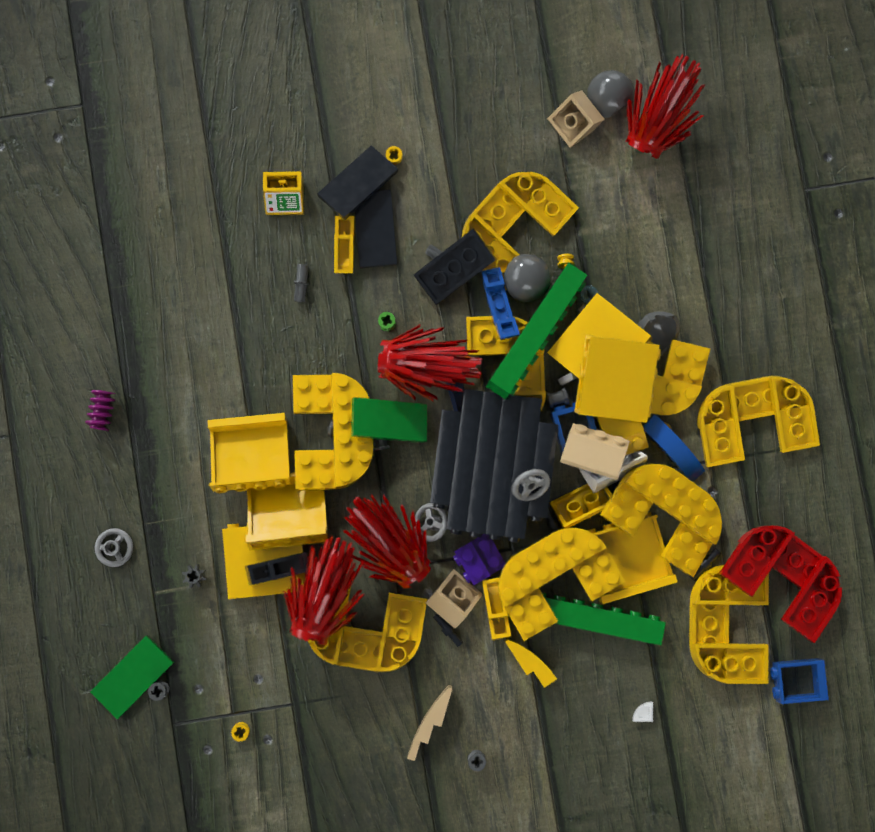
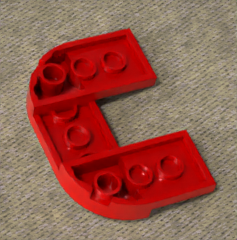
M760 526L749 530L737 541L739 542L738 546L719 574L748 596L753 597L772 568L801 589L781 620L811 643H815L836 612L841 601L842 587H840V574L836 566L828 557L819 554L795 536L793 531L785 527Z

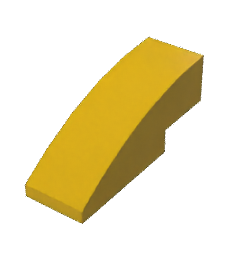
M335 216L334 273H353L355 216H349L346 220H343L340 216Z
M500 577L482 580L492 641L511 638L508 613L499 595Z
M507 638L504 640L526 675L534 671L544 688L557 680L549 667L532 651Z

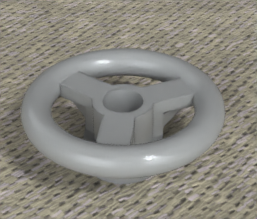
M538 469L522 473L513 484L512 492L514 496L522 501H531L539 498L547 491L550 485L549 475L545 471ZM535 475L541 476L543 479H537ZM520 483L524 487V491L522 494H520L518 491ZM542 486L536 493L529 495L536 487Z
M428 503L419 508L415 519L416 522L417 520L420 521L421 515L426 511L427 518L425 524L421 527L422 540L425 530L426 532L427 530L438 531L433 536H427V542H432L444 535L448 518L444 509L434 508L433 503ZM432 509L437 510L441 517L433 515Z
M108 529L102 532L95 542V554L98 560L106 566H121L132 556V539L121 529ZM108 535H118L115 540H109L105 544H101ZM123 539L127 542V552L124 557H122L119 551L120 543ZM112 544L116 547L115 551L111 550ZM101 550L108 556H115L117 561H109L104 558Z

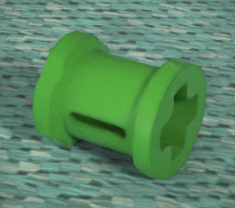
M390 312L380 314L378 323L381 329L387 332L393 330L396 325L394 315ZM390 318L391 324L388 323L387 326H384L383 320Z

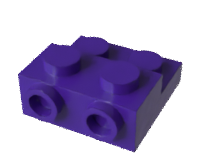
M483 534L481 537H477L454 551L456 555L453 558L458 567L462 565L466 572L463 575L468 584L472 582L475 585L502 569L506 564L492 539H489L488 534Z

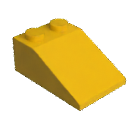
M596 417L601 431L630 441L626 455L649 448L641 422Z

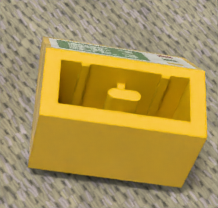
M263 172V195L266 215H304V178L302 172Z

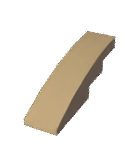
M448 685L424 716L412 741L407 759L415 761L420 742L428 744L433 726H442L452 686Z

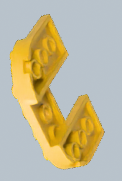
M517 172L500 181L470 214L464 224L462 237L474 228L496 257V260L482 271L500 267L504 279L507 265L514 257L520 254L502 236L524 211L533 217L550 235L555 236L579 207L545 176L535 172Z
M492 316L466 317L467 350H479L477 353H468L467 355L469 356L505 355L506 357L519 337L500 340ZM515 317L519 333L521 334L528 322ZM539 349L536 353L539 357L533 366L529 364L526 368L529 372L524 380L519 379L516 383L519 387L514 395L542 399V410L546 398L544 349L542 351Z
M672 340L663 376L657 375L653 383L655 392L654 397L650 401L652 414L673 415L693 404L702 389L701 384L710 348Z
M344 374L293 375V414H333L334 450H295V490L341 489L354 484L367 471L373 456V438L351 437L352 398L369 399L367 392L356 380Z
M766 376L730 383L713 390L702 402L697 417V427L700 429L705 466L712 467L745 460L739 421L775 415L780 452L785 453L820 446L814 404L807 390L794 380L780 376Z
M646 464L631 469L621 479L600 515L630 536H634L652 504H656L680 521L661 557L687 575L694 577L712 544L717 545L720 538L722 519L717 503L709 493L669 466Z
M579 528L560 529L521 552L516 553L507 561L499 579V595L504 608L523 641L558 622L539 587L571 568L573 569L591 601L626 582L606 549L607 547L596 535Z
M724 565L710 568L697 579L690 596L689 646L692 659L704 675L722 683L768 684V644L729 643V605H769V573L754 596L750 597L719 574Z
M351 587L348 591L347 598L337 611L335 617L349 601ZM389 593L383 632L344 626L329 638L327 645L317 644L318 640H309L308 643L316 655L333 665L374 672L397 670L406 665L419 648L427 599Z

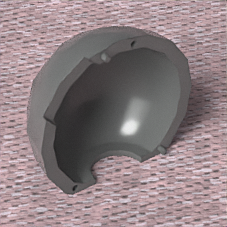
M606 70L591 80L587 97L603 117L609 118L627 106L628 99L632 103L634 102L635 88L632 80L626 74L617 70Z
M520 254L514 257L507 265L504 273L505 287L507 292L520 302L531 303L540 299L550 286V273L543 259L532 254Z
M657 311L648 313L638 323V326L652 336L651 342L659 345L661 350L660 356H663L664 352L670 348L672 340H677L680 332V323L677 317L667 312Z

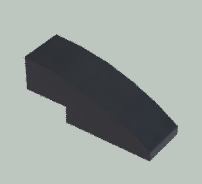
M303 552L245 566L249 585L291 576V567L296 574L305 573L308 562L307 553Z

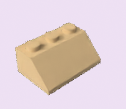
M573 423L560 462L618 480L630 441L620 436L609 435L604 431L593 430L584 425Z

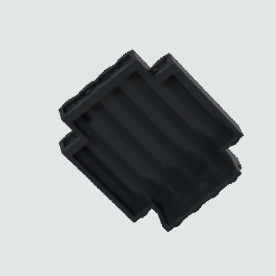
M464 389L461 412L442 410L430 503L434 504V508L445 509V505L449 506L446 529H450V534L462 535V531L470 532L469 536L481 537V534H488L489 539L500 540L501 536L509 537L508 541L520 543V539H525L528 516H531L533 521L541 522L543 518H547L559 425L539 422L542 399L508 395L504 399L494 392ZM538 469L545 471L549 475L550 485L547 491L539 498L531 501H522L514 496L512 492L513 484L522 473ZM535 475L537 479H543V477ZM521 483L518 487V491L520 494H522L524 491V487ZM542 486L536 487L529 495L536 493Z

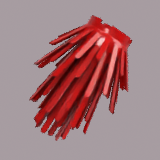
M683 54L680 58L679 56L675 58L672 67L670 64L665 67L656 88L660 76L659 69L661 63L659 61L640 119L643 85L641 83L639 85L637 79L633 121L632 102L629 99L627 101L629 135L625 142H628L630 146L643 153H651V157L659 159L663 151L691 136L690 131L682 133L704 117V115H700L692 121L691 119L699 113V111H695L673 131L690 113V107L701 95L700 92L705 87V84L700 86L678 115L692 95L693 88L699 80L696 78L701 72L700 63L696 64L695 60L691 62L685 72L684 67L689 57L685 56L684 58Z
M419 324L392 340L381 341L380 346H384V348L378 355V373H381L379 378L388 379L414 400H416V396L408 389L413 390L434 402V399L438 400L437 396L426 391L424 387L418 384L429 388L435 386L450 391L464 392L459 387L433 380L476 386L473 382H468L466 378H480L479 375L482 374L475 367L480 365L483 359L467 355L468 353H477L479 350L454 347L458 346L459 343H466L468 340L425 343L435 340L436 337L434 336L415 341V339L443 331L444 327L432 328L424 332V329L415 331L420 328Z
M372 494L371 498L373 501L367 500L365 497L362 501L360 497H355L353 503L357 508H354L352 511L351 508L347 507L351 515H349V518H344L362 536L355 530H351L353 535L347 530H343V532L374 557L363 551H359V554L375 562L377 565L355 555H352L351 558L360 561L364 569L379 573L369 576L370 578L397 582L405 589L411 588L409 584L416 580L420 583L430 572L429 564L432 562L427 557L426 530L423 532L422 540L420 521L417 520L416 522L414 510L410 516L412 530L404 506L401 505L400 507L407 526V530H405L385 495H383V500L386 506L381 504V507Z
M333 536L331 539H326L323 549L322 547L320 549L318 558L315 557L316 551L311 546L304 586L301 585V579L298 578V599L296 573L292 567V579L290 578L291 590L287 588V592L283 591L292 624L289 632L293 636L305 641L318 640L317 644L327 645L329 638L351 621L358 612H353L339 623L365 595L361 594L359 596L362 590H358L335 617L337 611L347 598L348 591L363 565L359 564L355 572L356 563L352 564L353 559L351 558L355 547L351 548L352 542L348 544L346 553L344 551L347 544L346 541L342 542L340 550L337 552L341 541L340 537L336 539L332 549Z

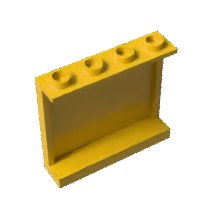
M596 293L547 353L579 378L586 335L652 344V336Z
M586 335L574 412L580 415L647 423L648 418L651 416L650 401L654 397L655 392L653 383L658 374L656 364L661 355L659 345Z
M285 413L208 420L212 482L209 483V486L213 492L218 494L226 493L229 490L243 492L249 488L263 490L270 486L283 488L291 484L288 424Z
M295 472L290 473L291 484L283 488L270 486L263 490L247 489L248 535H246V543L249 550L323 543L326 539L328 540L325 490H295Z
M648 512L634 536H630L613 523L604 525L603 530L596 531L595 528L587 530L596 535L605 544L606 549L626 581L600 596V603L606 604L678 582L676 575L672 572L670 562L661 557L665 546L656 520L658 518L657 515H651V512Z
M248 522L246 527H239V523L227 524V528L222 529L228 599L284 594L283 591L287 592V588L291 590V576L249 585L245 566L303 553V545L250 551L246 543ZM305 573L296 574L297 592L298 578L301 579V585L304 586Z

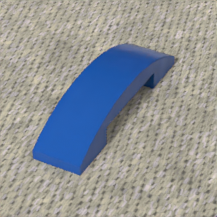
M500 267L481 271L489 309L500 340L519 336L520 333L515 317H513Z
M653 415L643 425L644 432L648 437L658 444L686 478L694 482L705 471L690 449L659 417Z

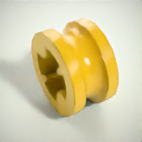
M397 146L389 147L385 154L386 158L393 165H398L402 161V151ZM393 152V153L395 154V152H397V153H398V154H397V157H398V158H397V159L393 158V160L390 159V158H391V154H390V153Z
M561 254L557 256L559 261L557 264L558 268L564 269L568 262L575 266L573 261L574 255Z
M244 722L236 723L231 731L233 739L239 742L246 740L250 733L249 726ZM238 727H242L241 730L245 729L242 737H240V734H236Z

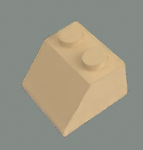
M582 90L571 94L547 118L570 148L593 132L605 120Z
M453 569L427 600L426 604L452 627L456 628L468 616L483 594L471 583L468 584L466 579Z

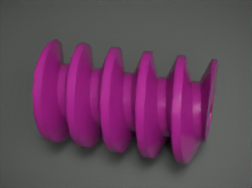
M92 390L91 393L96 397L90 398V401L95 403V405L88 406L93 412L87 413L91 420H87L85 423L90 426L89 428L109 431L104 425L111 424L106 417H111L112 414L107 410L114 409L109 402L115 401L111 395L116 393Z

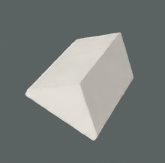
M641 451L626 455L618 480L580 468L579 470L592 492L596 493L620 481L631 469L645 465L648 457Z

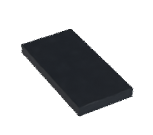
M371 145L317 193L318 197L343 220H346L398 173V168Z
M381 190L375 192L355 211L360 268L397 265L391 190Z
M473 228L413 275L434 304L437 305L493 263L496 257Z

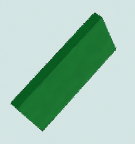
M353 397L351 437L425 443L427 442V404Z
M146 635L90 692L116 719H119L162 676L174 661Z

